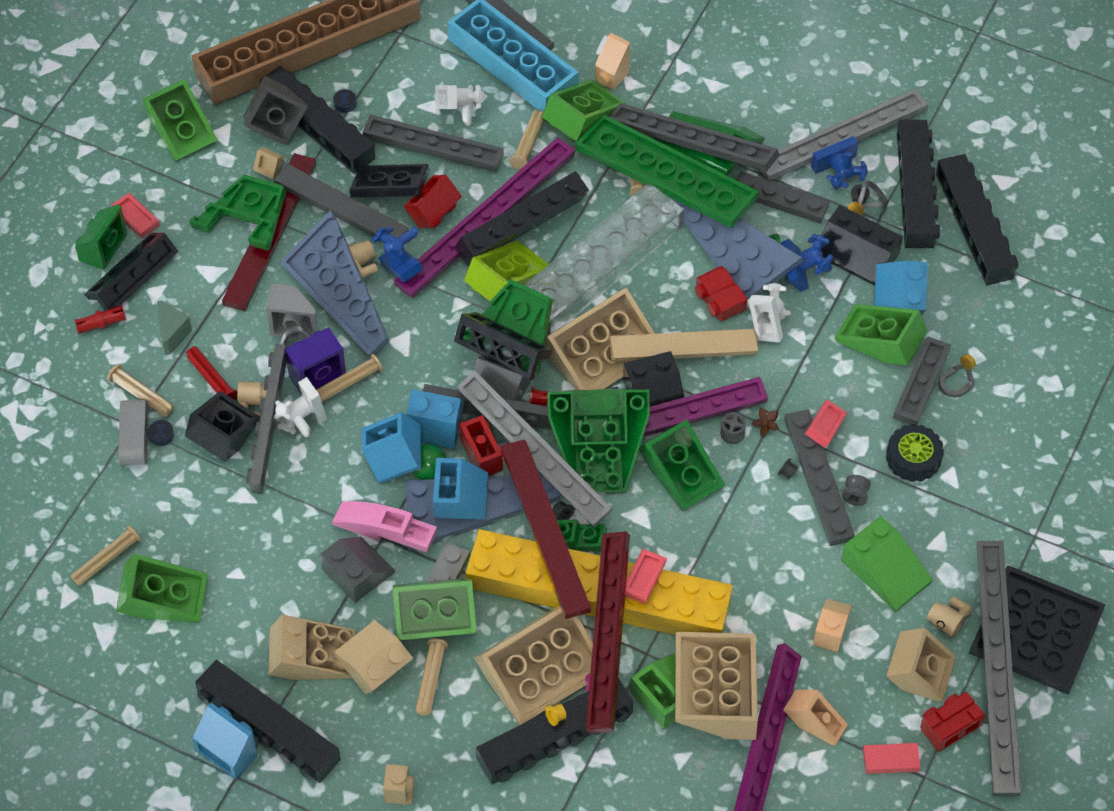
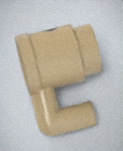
M369 240L365 242L360 241L349 246L362 278L378 272L375 263L363 268L361 267L376 258L374 248Z
M239 381L238 403L248 408V405L260 406L261 399L266 397L267 390H264V384L262 382Z
M956 596L951 598L950 606L942 605L937 601L930 609L926 618L932 622L933 626L951 638L956 636L965 619L972 612V607Z

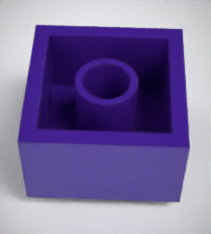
M329 327L322 331H316L310 337L300 342H294L285 349L288 375L300 394L302 393L298 382L306 377L317 390L346 373L343 347Z

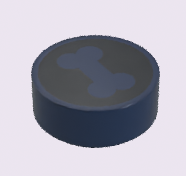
M347 89L336 92L333 96L335 109L343 113L354 110L357 105L355 93Z
M157 420L149 426L148 435L153 444L164 446L173 440L174 431L171 423L168 421Z

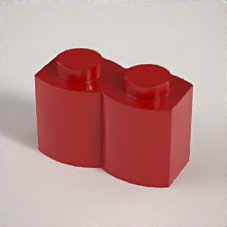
M723 266L696 278V295L700 300L703 299L707 303L708 310L713 317L716 316L722 322L746 310V296L740 287L734 283L732 277Z

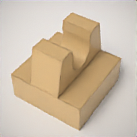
M261 147L257 150L253 170L274 179L283 167L285 158L265 147Z

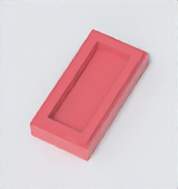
M130 193L111 205H120L122 207L125 224L141 239L160 226L159 220Z
M826 399L805 432V435L826 448L847 415V412Z
M642 549L626 581L625 597L646 605L663 571L667 558Z
M917 743L863 746L866 774L920 772L921 766Z

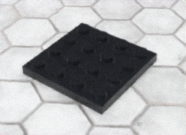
M1007 565L1005 570L1013 672L1069 695L1106 604ZM980 625L969 654L984 660L982 625Z

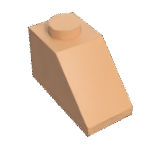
M613 33L608 35L595 64V80L599 84L614 90L629 73L630 42Z
M826 599L816 627L813 641L814 646L839 652L851 612V605Z
M796 689L783 710L800 729L830 745L837 744L848 725L818 690Z

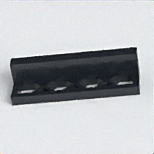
M150 233L84 295L88 300H97L104 310L118 307L169 261L178 250L165 233Z
M477 312L461 314L454 342L528 379H534L539 360L550 359L552 352L551 348ZM466 327L471 329L474 337L470 341L463 338ZM485 337L490 338L493 346L490 350H486L483 345L482 339ZM505 346L509 348L512 356L508 360L504 359L501 348ZM523 356L531 358L528 370L523 368L520 358Z

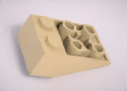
M282 614L270 627L269 675L290 680L352 678L333 652L355 636V629Z

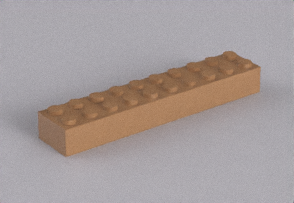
M326 0L191 55L194 73L215 105L259 87V80L279 66L293 73L421 20L420 1Z

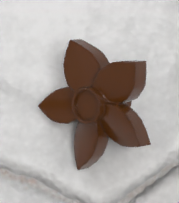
M760 407V419H756L751 424L761 427L760 434L764 438L769 429L773 431L779 430L778 425L774 422L778 418V411L768 412Z

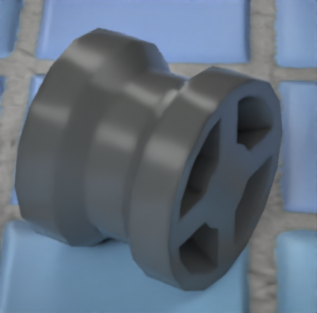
M736 412L724 415L721 421V438L729 444L741 442L745 437V418Z
M849 475L846 477L845 486L847 488L843 490V500L851 505L858 506L867 503L868 495L866 492L870 489V480L861 475Z

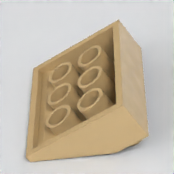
M624 288L547 336L545 346L552 349L550 355L551 362L576 390L605 389L623 377L624 363L631 362H612L609 344L610 336L655 333L628 289Z
M559 605L474 656V659L488 683L518 724L521 725L545 711L547 705L553 706L587 685L585 677L591 672L593 642L579 617L565 619Z
M676 632L675 722L726 739L756 740L758 722L756 634Z

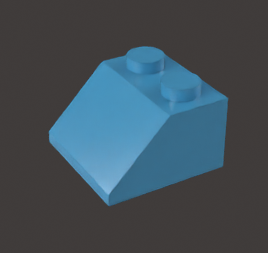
M896 261L876 264L874 306L919 310L921 316H923L926 311L928 262Z
M411 389L406 415L420 423L421 443L434 444L439 447L455 450L465 400Z

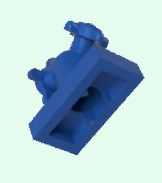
M854 136L813 153L811 168L815 174L831 167L837 173L835 176L830 174L827 176L835 190L841 187L847 188L849 184L844 182V180L851 178L853 175H860L861 181H864L868 173L867 165L864 161H860V166L852 164V158L856 157L858 141Z
M414 226L398 238H395L392 234L389 235L394 230L392 227L387 229L380 227L372 241L374 243L377 241L384 243L385 253L378 257L381 265L402 282L407 281L422 271L421 263L405 251L403 245L417 236L418 229Z
M812 234L808 239V242L813 243L812 247L802 252L790 239L780 242L781 245L804 260L787 273L789 282L800 292L809 288L806 270L817 265L818 268L815 270V273L819 275L821 272H828L832 269L831 260L833 256L829 254L826 258H823V253L821 252V248L829 244V239L822 235Z

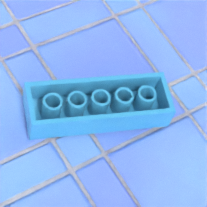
M475 0L447 22L448 40L539 111L545 110L551 93L578 84V71L485 0Z

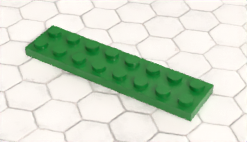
M604 114L575 143L577 151L730 228H733L759 198L758 190Z

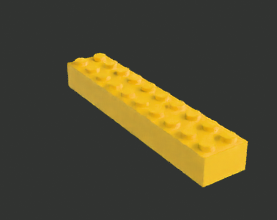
M481 529L478 530L465 573L466 578H472L474 590L553 608L560 605L536 541ZM568 549L591 606V613L584 615L595 617L601 556ZM628 562L627 579L635 563ZM663 570L646 605L625 597L623 623L676 635V632L723 633L731 603L733 585Z

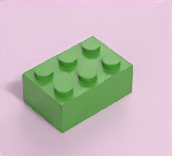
M472 578L393 585L396 631L399 640L477 633Z

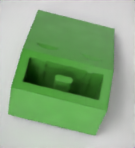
M676 653L652 662L631 677L630 692L663 730L675 722Z

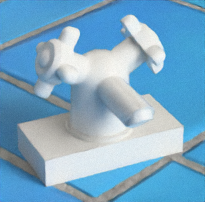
M435 85L436 109H457V106H462V121L467 127L472 126L471 108H473V103L475 102L476 108L479 109L481 108V103L488 97L481 90V86L476 85V91H473L472 85H469L468 88H457V85Z
M771 283L763 286L764 290L770 291V296L752 295L747 300V307L751 310L757 340L780 342L783 338L780 320L790 316L791 312L784 308V302L779 298V292L786 291V287L781 284Z
M306 377L298 382L302 393L301 397L293 402L290 400L286 403H281L279 400L275 401L276 414L274 415L276 420L281 417L282 422L277 426L279 430L283 429L294 435L296 433L295 426H297L305 438L310 436L311 429L303 419L304 417L312 414L318 424L327 420L320 395Z

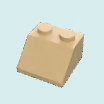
M375 620L333 652L365 695L375 690L413 659L400 640Z
M925 628L901 631L886 677L903 691L938 702L943 701L956 655Z

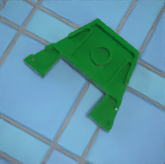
M244 174L222 193V198L216 203H209L204 207V213L198 218L195 215L189 222L192 228L209 233L222 215L256 224L257 226L249 236L248 241L251 246L268 251L271 247L286 190L282 185Z
M510 279L490 301L491 305L481 315L545 346L553 299ZM470 328L465 330L463 337L468 341L474 339ZM523 356L520 358L523 368L528 370L531 358ZM539 360V363H538V366H537V370H536V373H535V374H537V375H538V373H539V371H540V366H541V361H542V360Z

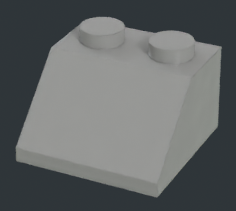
M271 284L266 305L270 336L282 337V334L287 329L294 326L302 327L310 336L318 331L316 310L298 288L287 284ZM300 333L289 336V338L305 339Z

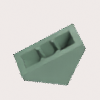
M161 300L157 301L162 343L165 355H169L192 329L189 316Z

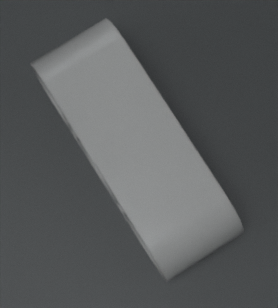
M147 400L121 401L118 448L120 466L146 465L148 437Z

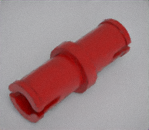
M120 305L102 312L97 310L95 314L74 319L80 335L97 328L101 330L106 329L105 326L125 321L126 317L123 307Z

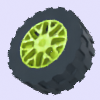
M910 424L895 430L889 439L886 452L888 467L893 470L896 476H900L903 480L921 482L927 478L930 479L933 474L938 472L944 454L943 442L939 439L940 436L924 425Z

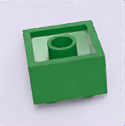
M120 205L100 210L95 218L89 221L87 230L75 243L79 261L105 270L127 236L122 207Z

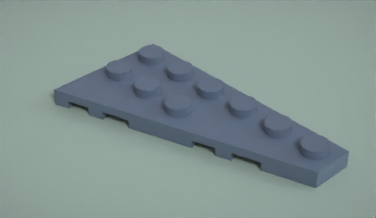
M668 198V201L717 267L723 266L727 270L734 283L743 291L747 300L752 295H760L765 291L763 289L764 285L776 283L804 261L802 257L742 219L733 228H730L672 198Z
M330 210L280 263L369 356L372 354L376 355L390 340L334 212Z
M539 475L550 504L560 501V493L542 475ZM511 476L488 477L486 520L434 518L433 495L435 479L406 480L407 512L413 513V519L437 527V533L432 544L439 542L441 538L450 535L457 536L493 524L494 520L503 517L506 519L514 517L515 513L524 511ZM408 546V552L416 550Z

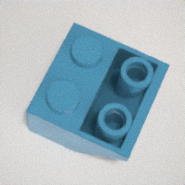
M402 412L362 428V452L380 484L421 468V425Z
M436 458L433 495L434 518L486 520L488 472L464 459Z
M210 703L193 736L195 750L237 779L257 757L253 730L245 722L241 721L239 723L233 719L232 714L222 706L218 708Z

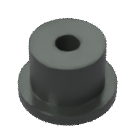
M855 185L851 189L853 202L859 200L863 185ZM867 188L862 204H864L870 196L869 188Z
M789 458L777 473L779 476L782 474L788 479L793 476L798 467L790 462L792 459Z
M563 501L557 502L553 507L557 520H569L574 513V507L570 504H565Z

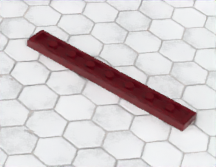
M294 153L289 165L311 176L316 166V159ZM286 191L271 247L268 251L249 244L222 299L224 306L246 311L298 204L299 197Z
M526 440L501 445L502 455L565 619L591 613V606Z
M627 531L602 534L585 729L589 734L614 732L630 534Z

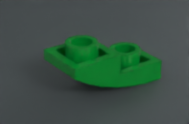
M557 520L568 549L601 552L602 534L607 533L605 524H598L594 528L592 525H580L578 520Z

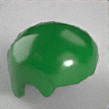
M434 444L421 445V468L412 471L413 476L420 480L435 479L436 458H447L444 451Z

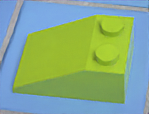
M517 240L473 257L464 281L490 302L510 279L531 288L546 276L553 267Z

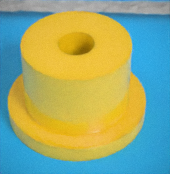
M562 704L555 706L547 705L545 707L546 717L552 726H556L559 721L566 719V711Z

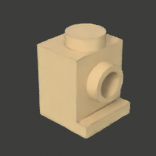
M386 764L383 786L385 803L412 805L415 778L409 776L408 766Z

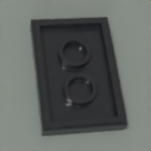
M429 164L362 165L359 167L349 190L351 198L420 196L430 172Z

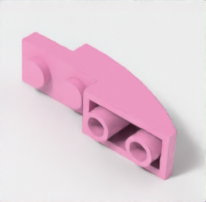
M342 502L332 521L334 526L380 541L383 537L426 553L437 533L436 526L413 519V513L368 502Z

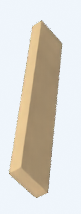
M755 329L610 336L609 338L612 362L635 361L668 351L672 352L674 359L756 355L758 352Z

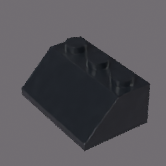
M839 205L827 221L821 234L829 239V244L822 247L821 252L823 253V258H826L829 254L833 256L831 264L875 286L876 264L895 261L900 254L903 236Z

